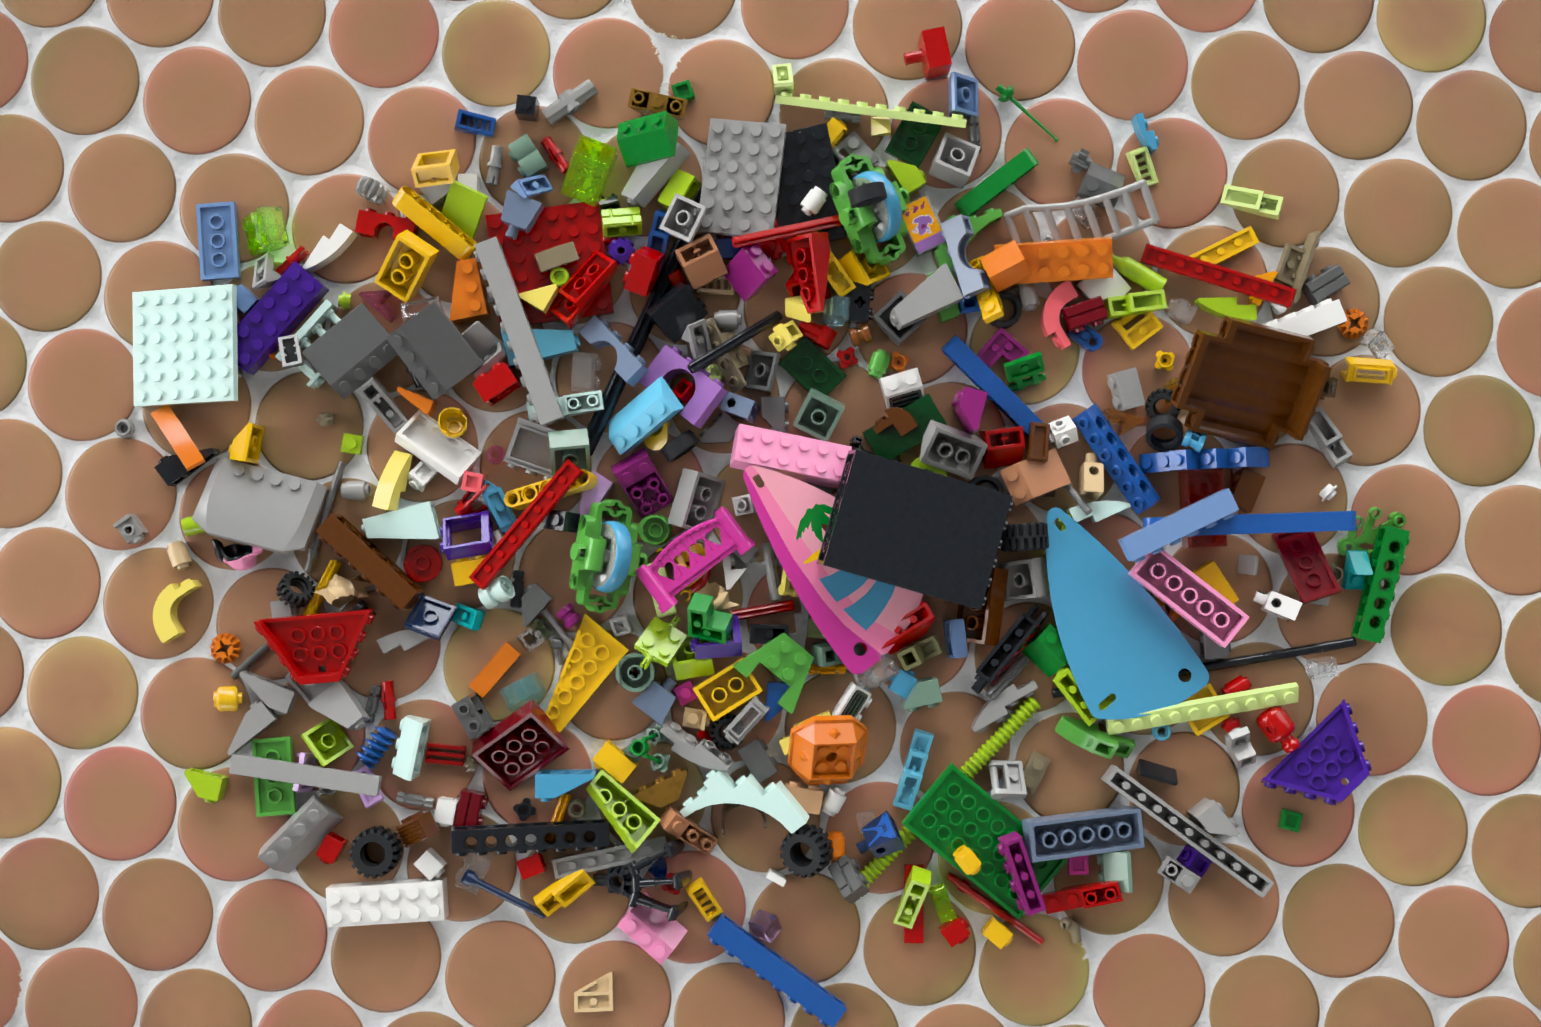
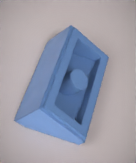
M545 174L516 180L510 186L512 190L523 198L553 191Z
M964 619L943 620L947 658L967 657L968 649Z

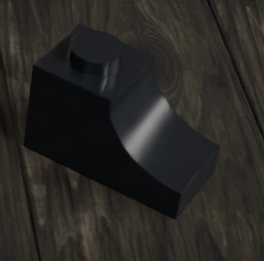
M552 510L545 518L544 528L577 533L580 514Z

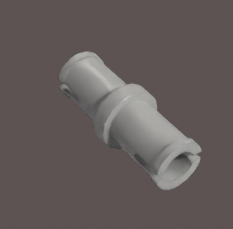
M492 145L490 161L487 162L488 172L485 183L497 186L499 171L502 169L501 159L504 148Z

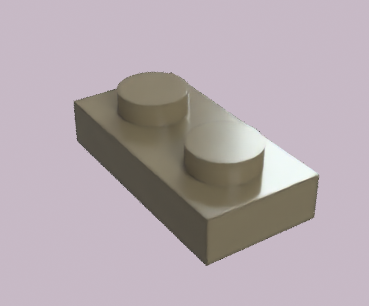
M1033 750L1023 768L1026 791L1032 794L1035 793L1051 761L1049 758Z

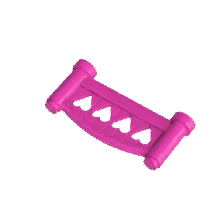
M722 506L714 512L716 515L714 519L700 523L679 535L660 552L650 566L647 567L644 564L636 570L638 578L659 604L658 609L662 614L678 603L674 595L735 550L740 555H743L756 545L752 538H748L727 508L725 509ZM713 528H719L721 545L706 540V533L712 532ZM698 539H702L705 542V557L693 553L689 549L690 545L696 544ZM682 551H687L689 553L690 569L676 564L674 557L680 556ZM668 562L672 563L674 580L659 575V568L665 567V564Z

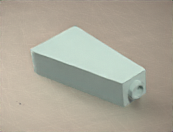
M432 501L362 519V532L367 538L443 539Z

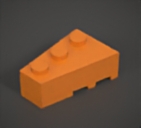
M475 257L460 260L456 263L450 320L454 325L491 317L485 284L480 272L481 265Z

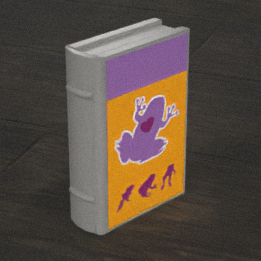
M928 194L906 204L908 210L902 217L907 227V237L917 257L936 249L941 244L947 243L941 234V221Z

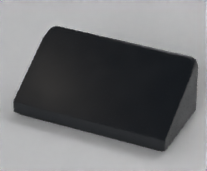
M1139 759L1135 771L1138 775L1174 786L1178 784L1177 772L1174 768Z

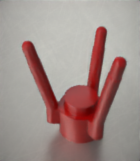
M483 486L469 501L466 499L471 492L467 491L454 508L456 514L460 516L482 512L487 509V505H484L472 511L474 509L472 503L488 486Z

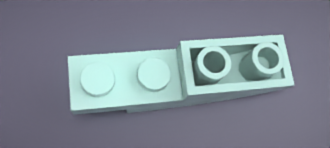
M602 390L557 397L564 417L604 410ZM526 402L529 421H535L533 413L536 412L534 406H530L529 402Z

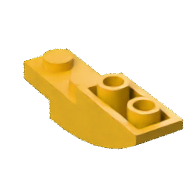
M983 256L969 262L973 268L985 270L980 260ZM989 276L988 279L992 289L976 295L983 320L986 324L1004 316L1000 295L997 293Z

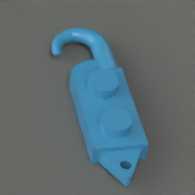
M485 480L484 486L487 483L489 486L484 491L482 498L498 529L506 533L517 519L511 507L505 504V495L501 487H497L488 480Z

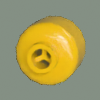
M236 686L219 687L217 692H214V707H217L220 712L236 711L239 704H243V693L238 692Z

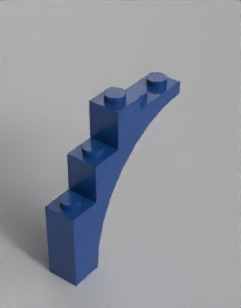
M1261 447L1202 449L1200 453L1194 450H1175L1139 454V466L1144 474L1208 469L1269 467L1268 448Z

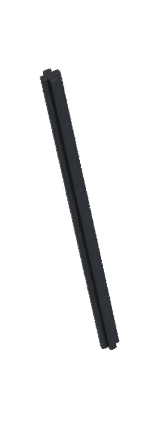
M701 185V187H700V189H699V191H698V193H697V195H696V197H695V200H694L695 202H697V203H699V204H700V197H701L702 185ZM676 238L627 343L634 348L635 351L633 353L636 357L640 355L655 324L646 311L671 290L672 284L667 276L681 268L676 258L675 250L689 244L688 242ZM615 370L602 395L604 410L595 411L587 426L590 456L593 455L627 383Z

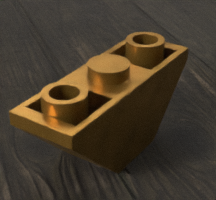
M631 88L627 106L646 116L667 111L676 120H684L688 100Z
M679 767L671 771L672 775L666 778L664 775L653 780L654 784L650 786L644 784L636 788L637 792L633 796L637 800L662 808L679 799L688 769Z

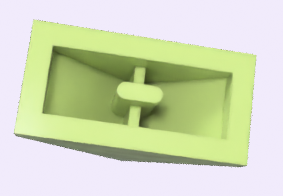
M791 63L772 65L774 95L781 94V91L793 93L794 82Z

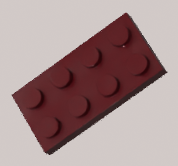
M1314 532L1272 534L1273 542L1302 605L1341 592Z

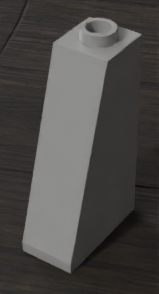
M677 143L674 157L637 165L621 193L627 199L626 203L633 207L638 205L645 208L689 157L690 152L680 143Z
M945 263L892 309L890 320L893 326L901 330L949 308L963 299V295L947 264Z

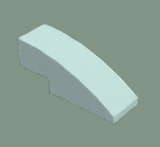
M1096 501L1087 503L1093 510L1089 515H1086L1078 505L1066 509V512L1076 522L1090 517L1092 523L1127 509L1131 505L1130 503L1120 501Z

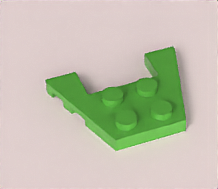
M783 632L755 652L747 655L741 661L736 662L733 667L747 678L759 663L763 664L789 686L777 703L792 714L814 657Z

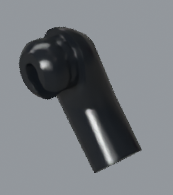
M853 436L849 444L852 450L857 449L872 454V452L863 449L861 437Z

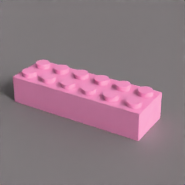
M739 424L734 435L730 467L744 470L750 465H755L806 483L838 489L848 451L852 450V447Z
M1164 550L1154 555L1152 552L1146 554V559L1136 563L1128 573V575L1221 647L1225 648L1250 618Z

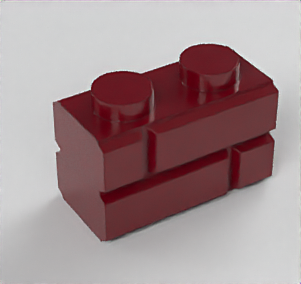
M1101 296L1065 307L1061 310L1068 332L1074 331L1075 334L1086 330L1085 326L1091 324L1093 327L1104 324L1103 320L1108 318Z
M463 788L460 791L453 826L483 825L484 817H481L482 810H486L488 798H485V792Z

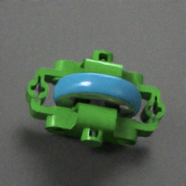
M851 154L840 161L837 167L832 169L831 175L834 183L830 184V194L839 213V220L846 230L854 251L858 254L864 253L869 264L874 265L878 263L884 266L898 259L899 254L906 249L903 237L907 235V227L902 215L908 210L906 204L909 203L910 196L905 188H899L897 181L890 182L882 168H874L868 156L863 155L859 157L856 154ZM859 170L860 174L851 181L848 176ZM884 182L887 199L865 207H851L848 197L849 190L867 183ZM888 240L889 244L878 250L876 242Z
M605 499L602 502L591 504L589 515L583 514L580 517L576 543H573L570 550V557L573 560L569 583L570 588L577 590L576 601L579 605H583L589 611L603 613L607 609H615L618 606L619 596H626L628 594L631 577H637L636 570L644 564L647 566V555L641 553L642 545L636 543L638 524L631 522V508L623 506L619 500ZM605 506H613V508H618V510H611L610 508H605ZM602 514L610 517L619 516L618 522L606 521L602 523ZM592 586L600 592H606V597L590 594ZM590 602H593V603H596V602H598V603H603V605H600V604L594 605V604H590Z

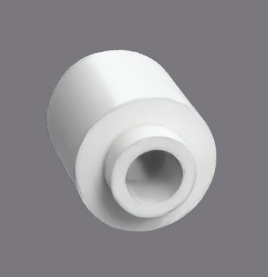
M815 186L800 203L802 206L801 211L808 216H816L826 202L828 195Z
M836 786L834 789L830 788L822 801L821 810L832 817L838 814L847 798L844 795L845 791Z

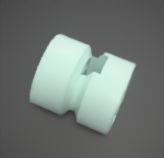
M503 575L494 579L485 590L479 588L478 596L481 603L487 609H493L501 603L512 599L515 596V589L512 582Z

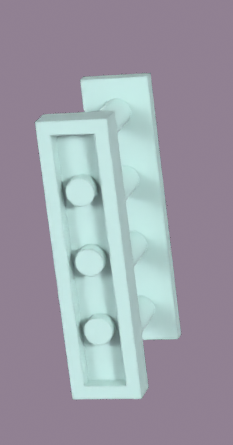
M326 299L295 333L298 335L301 348L306 349L311 345L309 338L313 334L317 333L319 336H322L326 332L322 328V324L326 319H330L334 324L341 320L334 311L337 307ZM279 351L275 357L282 362ZM305 363L302 366H298L310 378V381L306 384L309 387L315 389L324 383L325 379L319 372L315 373Z

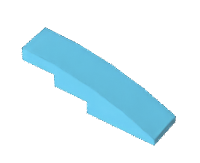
M915 728L893 806L912 810L928 759V753L934 737L933 733Z

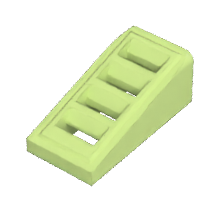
M1147 146L1125 153L1136 181L1151 176V179L1147 180L1148 187L1159 182ZM1139 154L1142 155V157L1139 159L1135 158V156ZM1145 162V165L1138 167V163ZM1146 168L1148 169V172L1143 174L1140 173V171Z

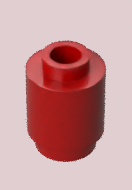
M1239 675L1224 684L1221 691L1223 694L1251 690L1252 684L1246 676L1243 678Z

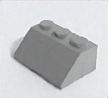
M930 420L922 438L920 462L972 480L988 445L979 436Z
M683 468L667 523L690 529L700 523L714 519V512L717 511L725 480Z

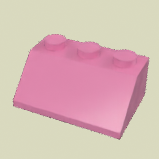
M637 905L636 908L631 907L617 925L660 965L673 952L688 931L677 920L668 922V913Z

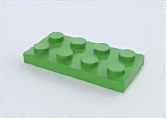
M292 736L251 740L252 756L294 762ZM254 777L256 817L295 814L297 812L296 792L292 790L294 783Z

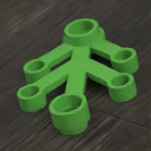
M1371 507L1368 510L1366 523L1363 517L1356 515V521L1360 519V523L1357 524V530L1348 531L1347 536L1340 539L1337 543V550L1341 555L1346 556L1347 550H1365L1369 560L1371 559L1370 553H1372L1373 549L1366 550L1358 545L1364 542L1372 545L1375 544V537L1377 536L1379 526L1375 528L1373 526L1376 519L1382 516V510L1377 507ZM1377 510V514L1373 516V512ZM1392 512L1389 514L1387 522L1381 525L1401 528L1405 525L1406 518L1399 512ZM1364 526L1361 535L1355 538L1358 528ZM1393 542L1390 544V551L1394 548Z

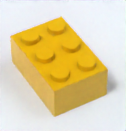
M405 230L396 236L374 282L405 303H408L417 296L439 250L409 230Z
M743 657L693 688L713 722L763 691L753 672L746 678L733 667L736 662L744 659Z

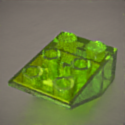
M581 134L574 149L560 193L596 207L617 159V148Z

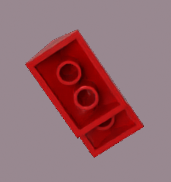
M596 250L571 276L568 282L558 290L562 297L551 307L550 312L572 330L618 272L617 262Z

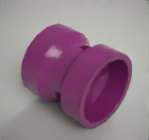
M571 602L556 613L559 619L565 620L564 625L567 629L583 618L580 613H575Z

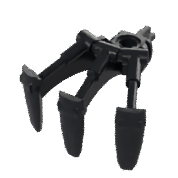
M680 839L672 840L664 844L663 851L651 857H646L638 862L633 860L624 866L611 867L607 874H593L595 882L593 886H608L609 893L622 894L629 898V906L636 908L637 905L649 909L654 908L668 913V922L676 921L677 917L686 910L688 906L687 901L678 905H668L650 898L640 891L644 887H656V885L673 884L675 891L680 890L691 880L692 871L686 870L675 873L672 878H641L639 870L666 854L670 858L675 857L685 848V843ZM618 877H621L623 884L619 882Z

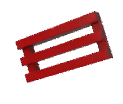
M428 742L425 762L464 766L466 746ZM432 748H442V749H452V750H462V751H461V754H459V753H449V752L432 751ZM431 755L461 758V761L431 758Z

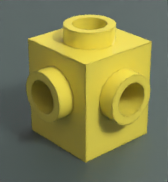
M791 320L785 324L780 323L772 329L774 332L768 338L778 352L785 349L788 352L797 346L795 342L803 334L795 322Z

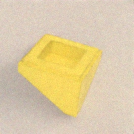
M871 117V136L891 135L890 118Z

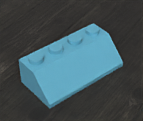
M662 376L608 421L609 440L620 455L633 451L684 408Z

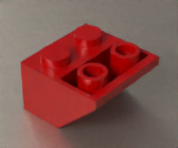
M1023 426L979 431L980 437L988 445L982 457L984 469L1011 466L1022 461L1025 448Z

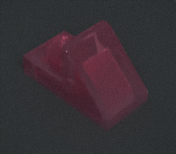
M387 290L360 292L359 296L386 320L392 323L396 319V316L392 314L394 310L385 303L392 295Z

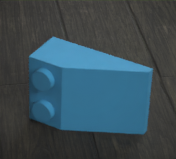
M598 769L540 770L535 774V798H541L543 802L552 801L553 798L595 778L598 774Z

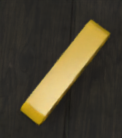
M408 186L401 187L392 204L459 260L469 259L476 249L474 244H477L476 241Z
M581 469L584 473L563 498L593 489L597 485V476L590 471ZM588 475V480L584 483L583 480ZM551 478L507 492L504 497L505 504L516 510L526 509ZM535 492V497L532 499L531 495ZM518 497L517 503L514 504L515 498Z

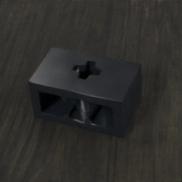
M853 282L856 288L846 295L844 323L868 324V319L872 320L873 308H869L870 301L874 299V289H871V285L867 286ZM858 299H861V303H864L861 308H858V304H856Z

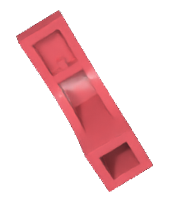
M1070 281L1063 282L1048 295L1040 314L1041 329L1045 338L1053 335L1052 341L1057 348L1060 347L1061 351L1069 347L1071 342L1060 325V311L1064 305L1079 296Z

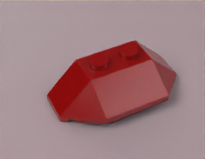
M921 601L918 608L902 618L904 620L911 617V622L904 632H902L900 626L895 628L894 632L899 635L887 641L881 648L883 649L894 644L884 656L894 654L926 634L935 620V616L926 601ZM861 642V644H862V646H863V648H864V650H865V652H866V651H867V646H866L864 643Z

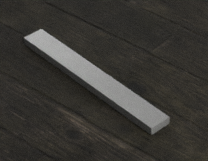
M236 753L231 756L229 769L230 774L371 796H379L382 776Z

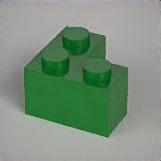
M694 593L687 608L688 636L726 644L733 628L732 614L715 611L713 596Z

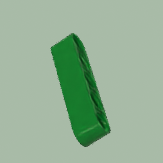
M1028 148L1024 149L955 202V207L962 215L971 217L1035 168L1039 161Z

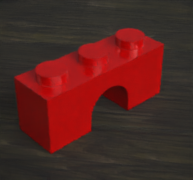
M366 208L365 211L359 210L355 233L359 236L378 239L380 230L386 226L393 228V240L405 230H409L416 236L418 235L419 226L405 215H403V218L396 217V214L386 211L384 214L377 213V210Z

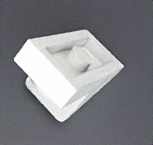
M730 554L723 559L726 590H730L747 569L732 570V566H735L734 554Z

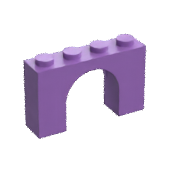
M665 344L648 367L650 371L639 382L648 388L662 376L668 384L676 375L690 373L687 365L694 360L688 356L685 359L681 356L683 353L674 345L670 348ZM704 368L693 374L690 373L695 380V392L680 413V415L700 429L728 393L723 388L725 384L717 378L714 381L709 378L710 373Z

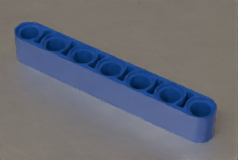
M954 335L941 348L942 352L980 391L988 392L987 398L1015 426H1023V433L1028 439L1030 422L1043 423L959 337Z

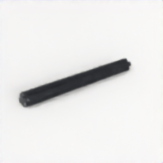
M779 311L771 313L687 365L688 370L692 374L776 324L783 318Z

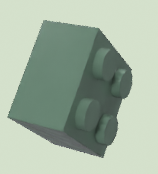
M810 388L793 422V426L822 441L828 442L845 409V404Z

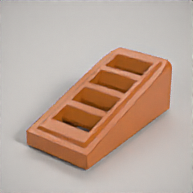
M400 386L397 387L396 391L423 413L429 416L433 415L437 405L435 401Z

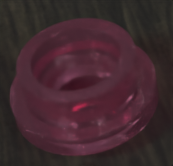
M498 445L490 446L486 451V459L492 464H500L505 458L504 449ZM494 451L498 452L497 458L492 457Z

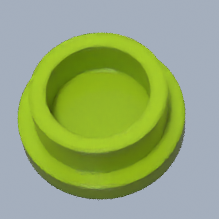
M343 291V295L339 294L338 306H342V310L350 309L351 294Z

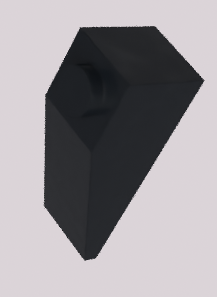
M215 448L199 450L206 462L187 471L177 454L161 458L158 461L159 464L154 468L168 486L175 487L218 455L220 450Z

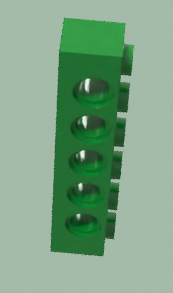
M1379 525L1370 559L1373 575H1366L1351 636L1381 644V640L1385 636L1386 621L1390 617L1391 602L1395 598L1396 583L1400 579L1399 571L1405 560L1404 552L1410 541V531L1387 525ZM1393 542L1394 548L1392 551H1390L1389 547L1390 544ZM1388 561L1389 567L1385 570L1384 566L1385 563ZM1384 580V586L1380 588V582ZM1379 599V605L1375 607V601ZM1374 617V624L1370 625V620Z

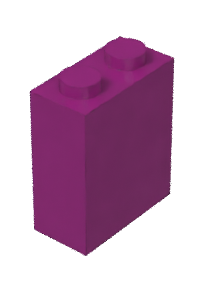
M754 244L743 247L726 266L728 274L724 276L745 302L757 295L778 273V270L759 245Z

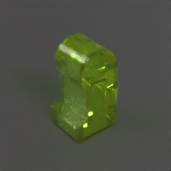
M944 882L931 886L929 890L940 923L956 919L957 915Z

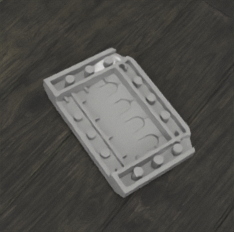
M220 458L215 462L192 520L211 536L280 554H289L290 551L296 550L306 551L329 490L328 487L315 481Z

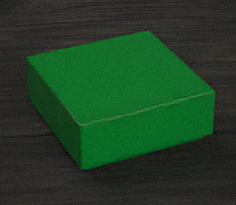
M689 79L671 85L675 97L688 101L695 99Z
M1282 808L1278 827L1298 833L1303 814Z

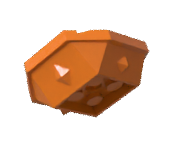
M852 715L812 716L799 726L796 725L791 728L787 758L788 765L806 785L845 784L849 779L853 778L856 771L864 763L868 736L867 726L859 722Z

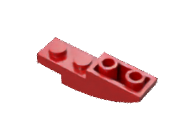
M1118 881L1079 884L1062 887L1061 890L1042 893L1046 914L1081 907L1086 909L1123 901Z

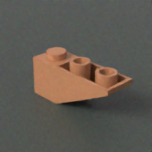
M670 805L667 806L659 817L661 819L659 823L665 831L706 855H709L719 841L718 838L686 816L684 818L680 811Z

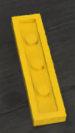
M1249 226L1190 255V257L1218 264L1258 244L1259 240L1252 227Z

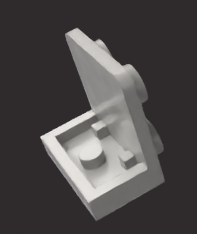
M479 321L473 323L461 334L484 363L473 371L475 377L481 373L487 374L491 371L493 365L505 359L506 349L504 343Z

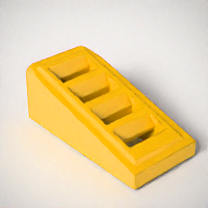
M702 877L686 886L688 895L707 922L723 913L722 908ZM704 893L707 894V895L703 896L702 898H700L699 900L697 899V898H698L699 896H701L702 894H704ZM708 900H711L709 903L702 907L703 903H705ZM712 906H715V907H716V908H714L713 910H711V911L708 912V913L705 912L706 910H708V909L711 908Z

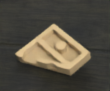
M613 972L605 974L574 992V1013L614 1011Z

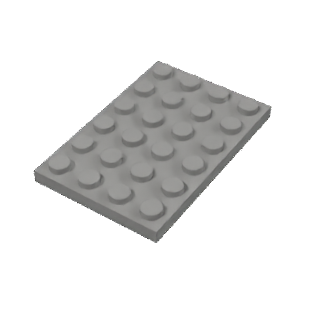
M710 118L700 204L708 209L697 233L740 236L775 228L787 131L786 124Z

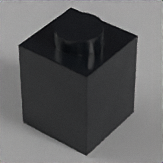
M517 94L515 114L518 120L538 121L540 103L537 97Z

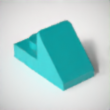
M1347 550L1342 588L1363 589L1365 575H1373L1367 551Z
M457 603L458 611L452 621L471 630L478 631L482 626L485 611Z

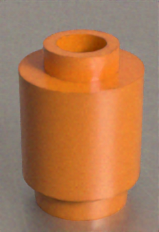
M842 831L827 832L829 835L827 838L832 840L830 847L834 849V852L830 855H833L832 860H838L845 855V836H843Z

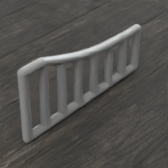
M1144 179L1086 199L1063 203L1023 205L1005 212L1003 215L1012 241L1015 240L1016 243H1021L1012 218L1021 214L1025 217L1033 242L1041 241L1031 212H1044L1053 240L1062 239L1052 211L1064 210L1074 239L1082 238L1072 211L1074 208L1084 207L1094 237L1110 236L1112 241L1157 224L1160 220L1147 181ZM1138 189H1141L1150 215L1149 219L1139 222L1129 194ZM1119 196L1123 198L1132 224L1123 229L1120 228L1110 200ZM1100 202L1104 204L1113 229L1112 233L1105 236L1101 234L1091 206Z

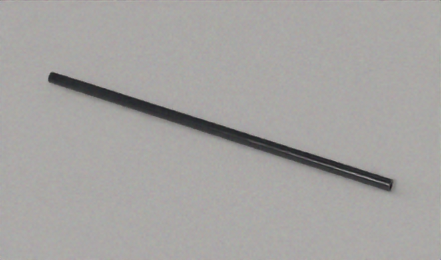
M1355 637L1205 662L1203 665L1210 672L1355 647L1357 642ZM1181 669L1178 673V677L1191 675L1188 669ZM1059 688L1051 689L1053 698L1065 697Z

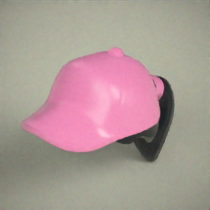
M217 539L211 540L217 559L240 571L253 568L257 563V555L261 554L264 550L250 545L231 544L224 547L221 541Z

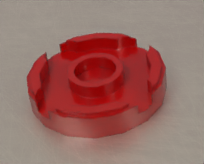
M423 544L408 550L403 563L404 570L409 578L423 583L434 580L440 574L443 565L442 557L438 550L430 545Z

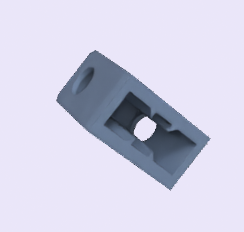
M507 190L501 216L503 224L509 226L505 236L516 240L519 231L529 233L544 209L543 204L530 198H523L521 195Z
M728 392L719 403L724 413L726 412L728 415L751 424L755 423L761 408L754 400Z
M670 676L662 684L655 680L632 703L661 725L677 697L671 692L677 682Z

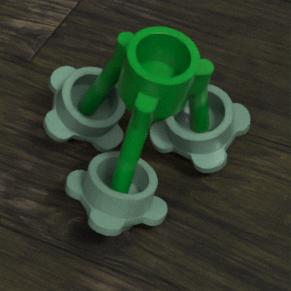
M656 724L653 728H647L646 737L643 736L641 740L632 739L628 747L624 749V753L632 757L634 762H638L640 757L643 756V758L651 760V769L653 771L659 770L665 773L668 770L667 766L671 759L670 755L656 753L654 756L648 754L650 747L647 741L656 746L658 742H665L667 739L660 732L662 725Z

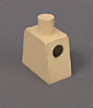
M1087 453L1085 462L1079 467L1077 492L1083 499L1096 500L1104 493L1103 463H1097L1095 453Z

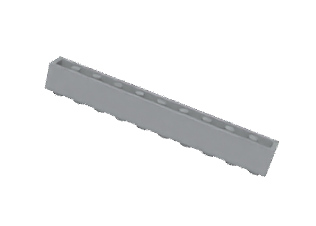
M493 237L474 244L476 251H473L477 262H481L483 267L480 269L481 275L484 280L488 281L489 287H487L490 298L494 297L496 304L493 307L496 315L501 316L502 322L500 326L503 333L508 335L509 340L506 341L510 352L514 351L516 358L513 359L516 369L521 370L522 376L520 381L524 388L527 387L529 392L526 397L530 406L533 405L536 411L533 413L536 423H540L542 427L564 420L565 417L519 297L500 241L497 237Z
M1111 764L1100 778L1260 897L1264 898L1275 883L1117 766Z

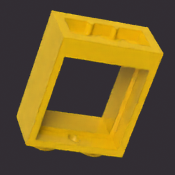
M456 149L418 154L411 168L415 188L454 183L460 168Z

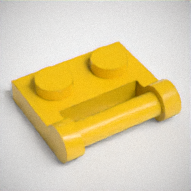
M1153 312L1145 313L1146 317L1127 331L1123 326L1137 315L1122 317L1119 320L1113 321L1111 325L1129 348L1134 350L1164 327Z

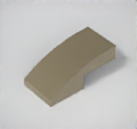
M573 241L534 255L540 273L548 272L554 268L578 262L579 260Z

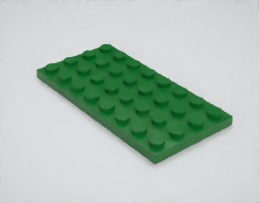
M950 762L901 823L1012 915L1020 919L1025 912L1019 910L1015 899L1018 896L1010 886L1009 881L1012 879L1010 874H1007L1003 863L1006 861L1004 856L1000 855L997 845L999 844L998 837L1014 831L1022 837L1024 842L1022 821L997 800L992 799L991 795ZM963 845L967 848L969 847L981 861V869L975 875H966L954 860L953 853ZM1067 858L1034 863L1030 861L1040 892L1044 890L1067 862Z

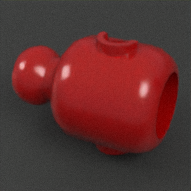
M1270 707L1258 715L1256 723L1269 742L1276 743L1280 741L1282 749L1286 753H1291L1300 746V741L1291 734L1295 730V724L1283 707Z

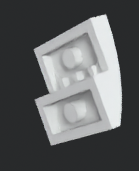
M1114 268L1113 278L1080 280L1076 284V287L1087 300L1097 296H1101L1102 300L1107 297L1124 296L1131 289Z

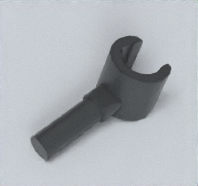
M553 638L551 648L557 649L559 665H563V640Z

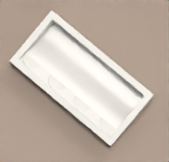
M420 409L396 433L394 441L456 485L463 479L464 471H469L482 453L460 437L450 438L445 436L440 431L438 422Z

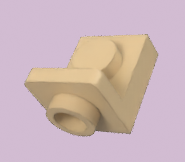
M685 706L682 726L704 731L705 726L709 727L711 718L704 709Z

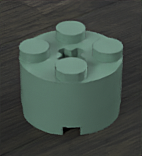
M641 652L627 654L619 661L616 667L618 683L630 692L643 691L652 684L656 676V666L653 661L646 670L640 666L645 659ZM635 667L641 671L637 677H635L634 673H631Z

